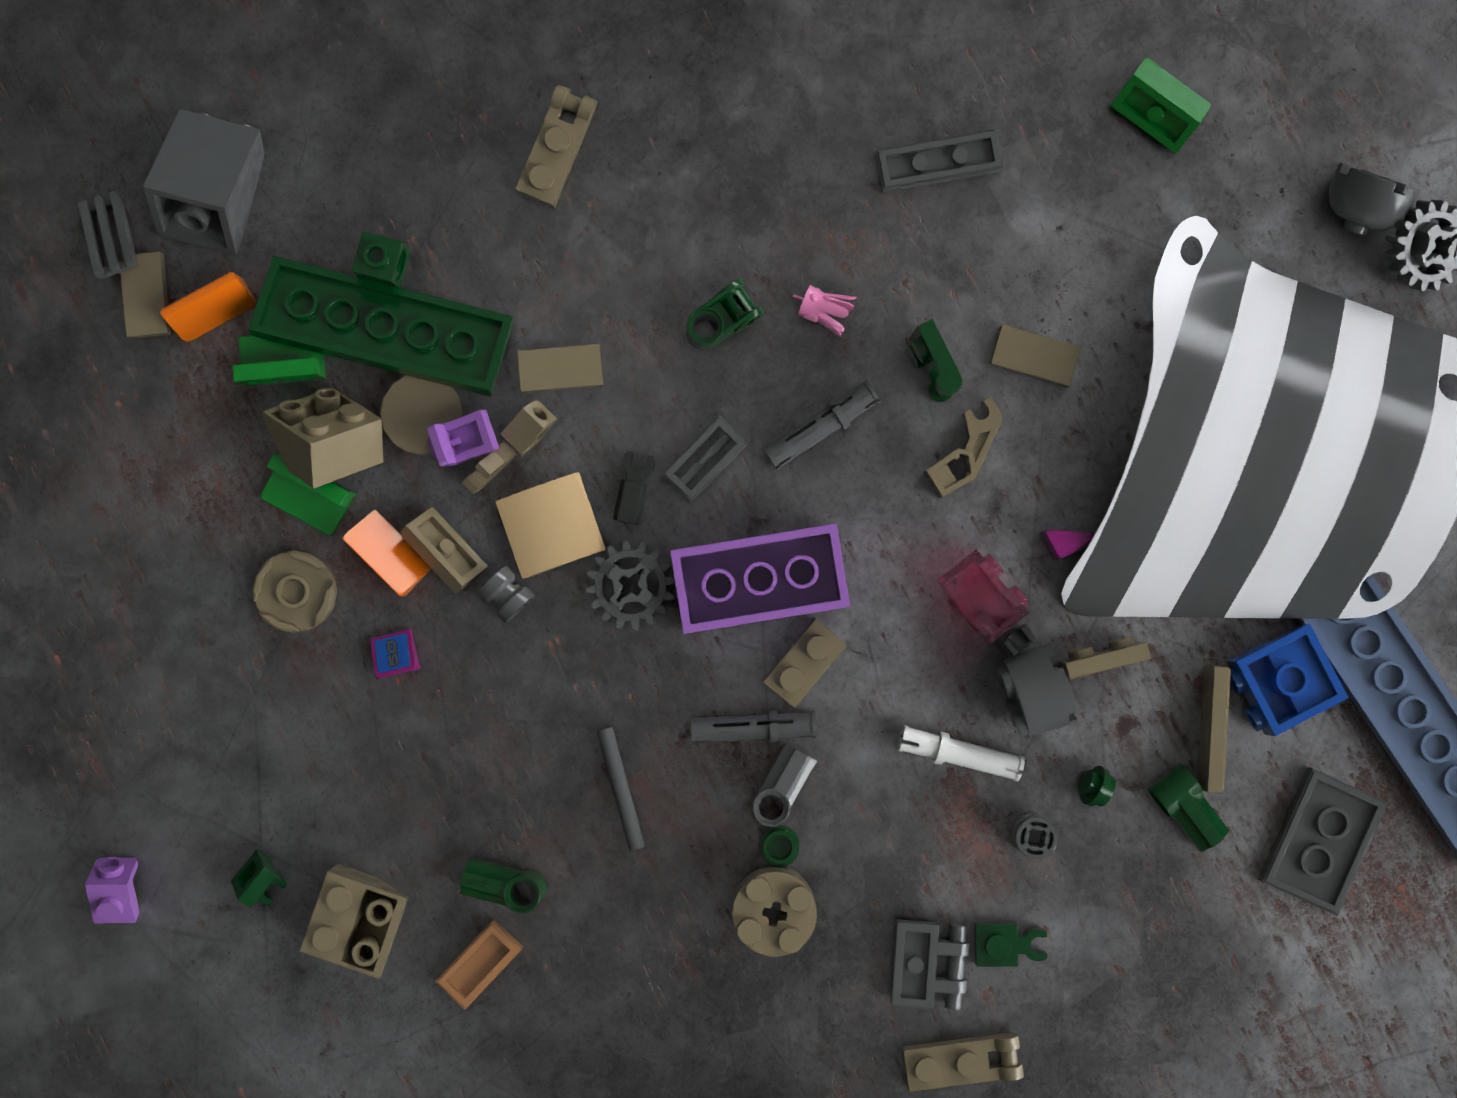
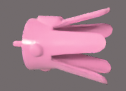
M811 285L804 298L795 294L792 295L794 299L802 301L798 316H803V318L815 323L818 322L841 337V333H844L843 325L827 314L846 318L854 306L839 299L854 300L856 296L824 293L819 288Z

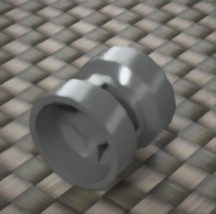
M508 566L500 569L477 592V595L485 603L495 602L494 607L497 609V616L505 624L513 619L535 597V594L527 586H520L518 583L516 585L513 584L515 582V573Z
M1021 814L1012 822L1010 827V838L1013 845L1029 858H1045L1056 848L1058 842L1056 829L1047 819L1039 814Z

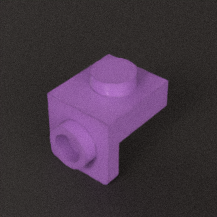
M478 410L450 422L427 427L430 436L428 438V448L440 466L458 465L500 449L487 410Z
M113 856L98 858L95 861L85 883L94 924L136 922L140 913L133 884V878L138 868L137 858Z

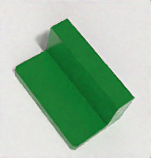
M1146 57L1110 106L1176 154L1200 125L1211 104Z
M242 336L239 338L241 364L232 365L235 383L242 386H256L326 379L324 354L254 336Z
M274 452L267 465L268 468L274 471L261 493V499L327 535H334L356 493L334 481L313 489L290 473L280 453Z

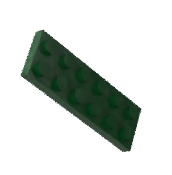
M273 256L248 331L254 337L491 397L514 320L513 316Z

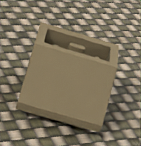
M322 388L317 390L315 394L297 400H286L277 407L262 411L263 420L288 471L313 489L383 463L382 419L335 388Z
M337 864L327 871L300 952L380 979L408 897L378 877Z

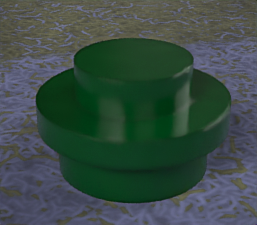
M1096 766L1092 770L1086 771L1078 785L1081 802L1088 806H1105L1114 794L1116 779L1110 775L1108 769L1102 766Z
M778 825L769 827L762 833L759 839L760 855L765 862L772 866H787L799 854V838L795 831L788 826Z

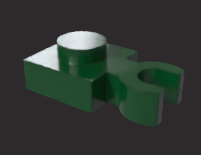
M974 922L975 965L977 967L1018 966V954H1025L1033 961L1046 960L1047 953L1044 950H1032L1031 942L1036 937H1047V932L1041 927H1030L1023 934H1018V924L1016 922Z

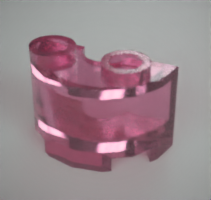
M975 549L937 581L940 587L952 598V604L976 633L979 631L988 644H991L1030 613L1026 609L1030 602L1017 586L1014 585L1008 589L1002 583L999 576L1004 572L990 554L983 557Z

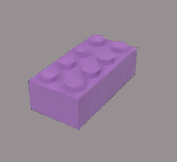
M837 523L670 551L684 634L850 607Z

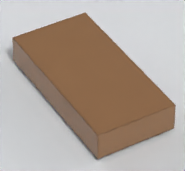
M493 919L435 982L465 1010L522 950L523 946Z

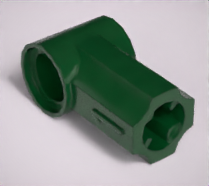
M1178 765L1148 788V792L1168 817L1174 818L1198 851L1203 852L1213 848L1224 840L1229 832V829L1217 815L1216 811L1203 797L1205 792L1202 786L1184 765Z
M472 857L467 861L460 883V894L507 906L516 913L532 911L544 899L547 893L546 880L538 871L533 869L518 870ZM518 882H527L533 887V900H524L517 894L516 885Z

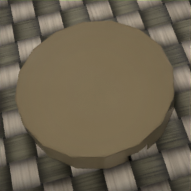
M405 375L393 383L383 397L380 415L383 429L394 444L409 453L428 455L431 453L428 448V438L430 436L427 427L450 422L463 417L465 413L461 398L454 387Z
M293 550L279 553L263 563L255 575L252 594L256 607L259 610L258 613L265 622L277 630L296 633L312 630L327 619L335 606L337 587L335 576L324 561L314 554Z

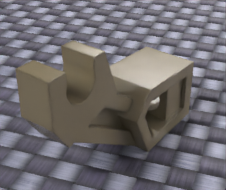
M991 396L981 402L987 411V416L984 420L976 419L971 409L962 414L968 437L964 448H957L923 472L939 498L977 478V474L995 435L1001 429L1002 413ZM963 457L965 458L964 464L967 473L962 476L963 479L957 481L947 463Z
M538 399L523 407L500 434V437L504 440L499 445L500 449L491 452L475 466L476 470L467 476L462 484L473 494L484 488L517 455L522 457L532 449L556 422L557 418Z

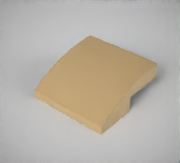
M579 472L495 501L522 579L606 550Z

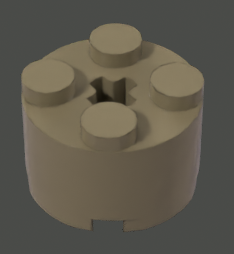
M765 865L754 870L740 881L733 896V923L738 937L747 947L761 955L778 957L796 953L809 940L815 929L817 909L811 888L797 871L789 867ZM773 902H779L781 911L784 912L777 913L776 918L768 917V911L764 909L771 908Z

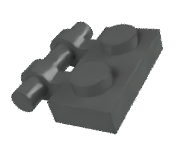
M896 919L890 1000L892 1006L933 1009L934 994L937 992L945 993V1008L952 1010L961 1009L962 994H965L967 989V979L963 978L965 956H969L970 942L966 941L967 925L951 923L950 937L943 940L939 939L938 922ZM937 955H948L947 976H936Z

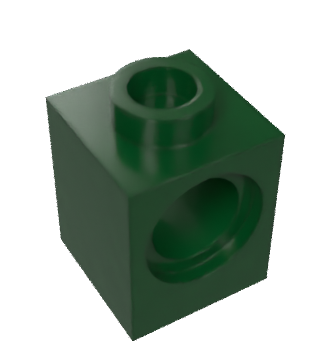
M362 231L352 272L357 277L402 288L411 250L403 241Z

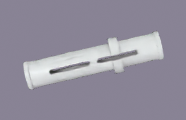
M906 725L902 727L901 734H903V737L899 736L897 751L931 758L934 764L942 765L943 762L1013 779L1016 782L1022 776L1018 772V770L1023 771L1025 757L1022 755L1018 756L952 739L949 733L942 731L937 735L910 728Z

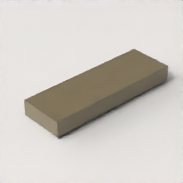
M1204 665L1197 781L1206 792L1222 793L1225 784L1231 669L1215 665Z

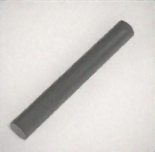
M613 727L598 730L599 742L629 851L643 848L645 844Z

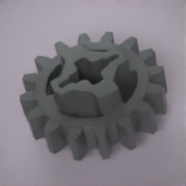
M1418 200L1416 208L1411 207L1405 219L1399 220L1394 227L1397 229L1395 235H1386L1385 240L1392 243V249L1386 251L1384 257L1393 259L1394 262L1387 270L1389 273L1399 274L1396 281L1398 284L1408 285L1410 289L1425 291L1426 289L1437 291L1440 290L1441 282L1451 284L1453 282L1451 272L1453 270L1457 271V206H1450L1447 201ZM1433 218H1434V219H1436L1439 223H1438V224H1436V223H1431V222H1430V219H1433ZM1425 267L1427 271L1420 272L1417 268Z
M623 541V551L617 552L612 545L608 546L607 549L610 557L605 560L602 557L596 556L594 560L600 566L599 571H588L587 573L590 578L596 580L594 586L586 588V593L596 594L598 598L590 605L591 608L603 607L605 609L601 618L604 622L612 616L616 617L617 629H622L626 621H631L633 630H639L640 619L643 618L650 626L655 624L652 614L657 611L660 614L666 615L668 611L662 605L663 600H674L675 595L666 591L668 585L675 583V578L666 577L664 573L672 565L670 562L662 564L657 562L661 553L658 549L650 555L646 554V543L640 542L637 550H632L629 541ZM624 558L642 559L635 568L622 569L616 564L617 561ZM644 569L637 584L642 589L640 594L630 593L619 602V598L623 595L622 591L625 588V585L621 582L624 576L633 578ZM653 570H655L659 580L657 596L649 590L648 577ZM605 576L613 581L614 594L609 601L604 592ZM639 601L647 607L646 610L639 613L621 612L628 602Z

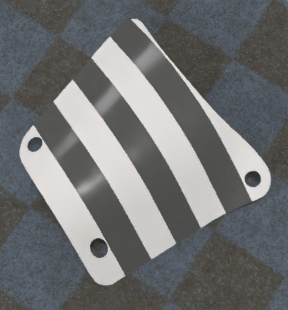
M1193 216L1181 222L1167 243L1154 280L1153 361L1147 397L1136 438L1109 509L1088 548L1066 579L1061 593L1064 606L1075 614L1096 617L1344 619L1377 615L1404 600L1417 586L1434 561L1457 517V401L1445 397L1439 388L1441 376L1448 373L1457 376V338L1271 272L1241 253L1221 236L1206 218ZM1190 236L1196 237L1202 246L1203 255L1196 265L1185 263L1180 253L1183 242ZM1377 572L1389 574L1392 579V587L1385 597L1375 602H1367L1362 599L1360 587L1368 576Z

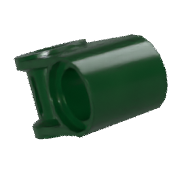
M742 278L727 285L711 300L690 314L687 321L686 336L694 348L699 350L715 348L733 334L749 327L765 314L764 309L757 307L745 291L744 286L746 283ZM700 320H708L715 325L717 331L710 338H701L694 332V325Z

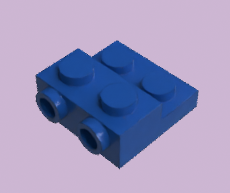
M1304 623L1269 642H1262L1227 660L1231 669V688L1238 695L1244 694L1250 705L1249 708L1245 709V715L1249 723L1257 732L1263 730L1265 735L1277 736L1349 698L1310 623Z

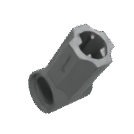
M786 743L759 790H757L751 800V810L755 818L761 824L768 827L778 826L788 818L793 802L817 762ZM768 795L777 796L781 800V810L774 817H765L759 812L760 801Z

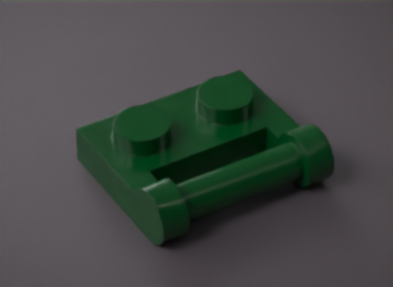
M933 319L916 327L909 337L912 344L907 346V349L917 368L923 366L931 381L928 387L929 397L936 403H943L960 390L963 380Z

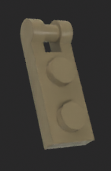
M557 85L553 93L550 107L515 189L518 194L555 208L597 106L596 99L586 95L582 99L570 94L571 89L561 85ZM565 109L577 114L574 124L561 120Z
M1000 1033L903 1046L909 1092L997 1080L1014 1081L1022 1079L1024 1077L1023 1065L1021 1062H1018L1016 1052L1020 1048L1019 1036L1017 1033ZM999 1051L1001 1063L989 1064L988 1052Z

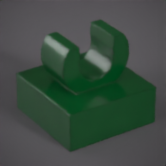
M256 849L231 880L237 900L252 908L257 900L261 904L268 906L273 903L271 894L265 891L270 884H276L283 889L287 886L283 875L275 870L270 856Z

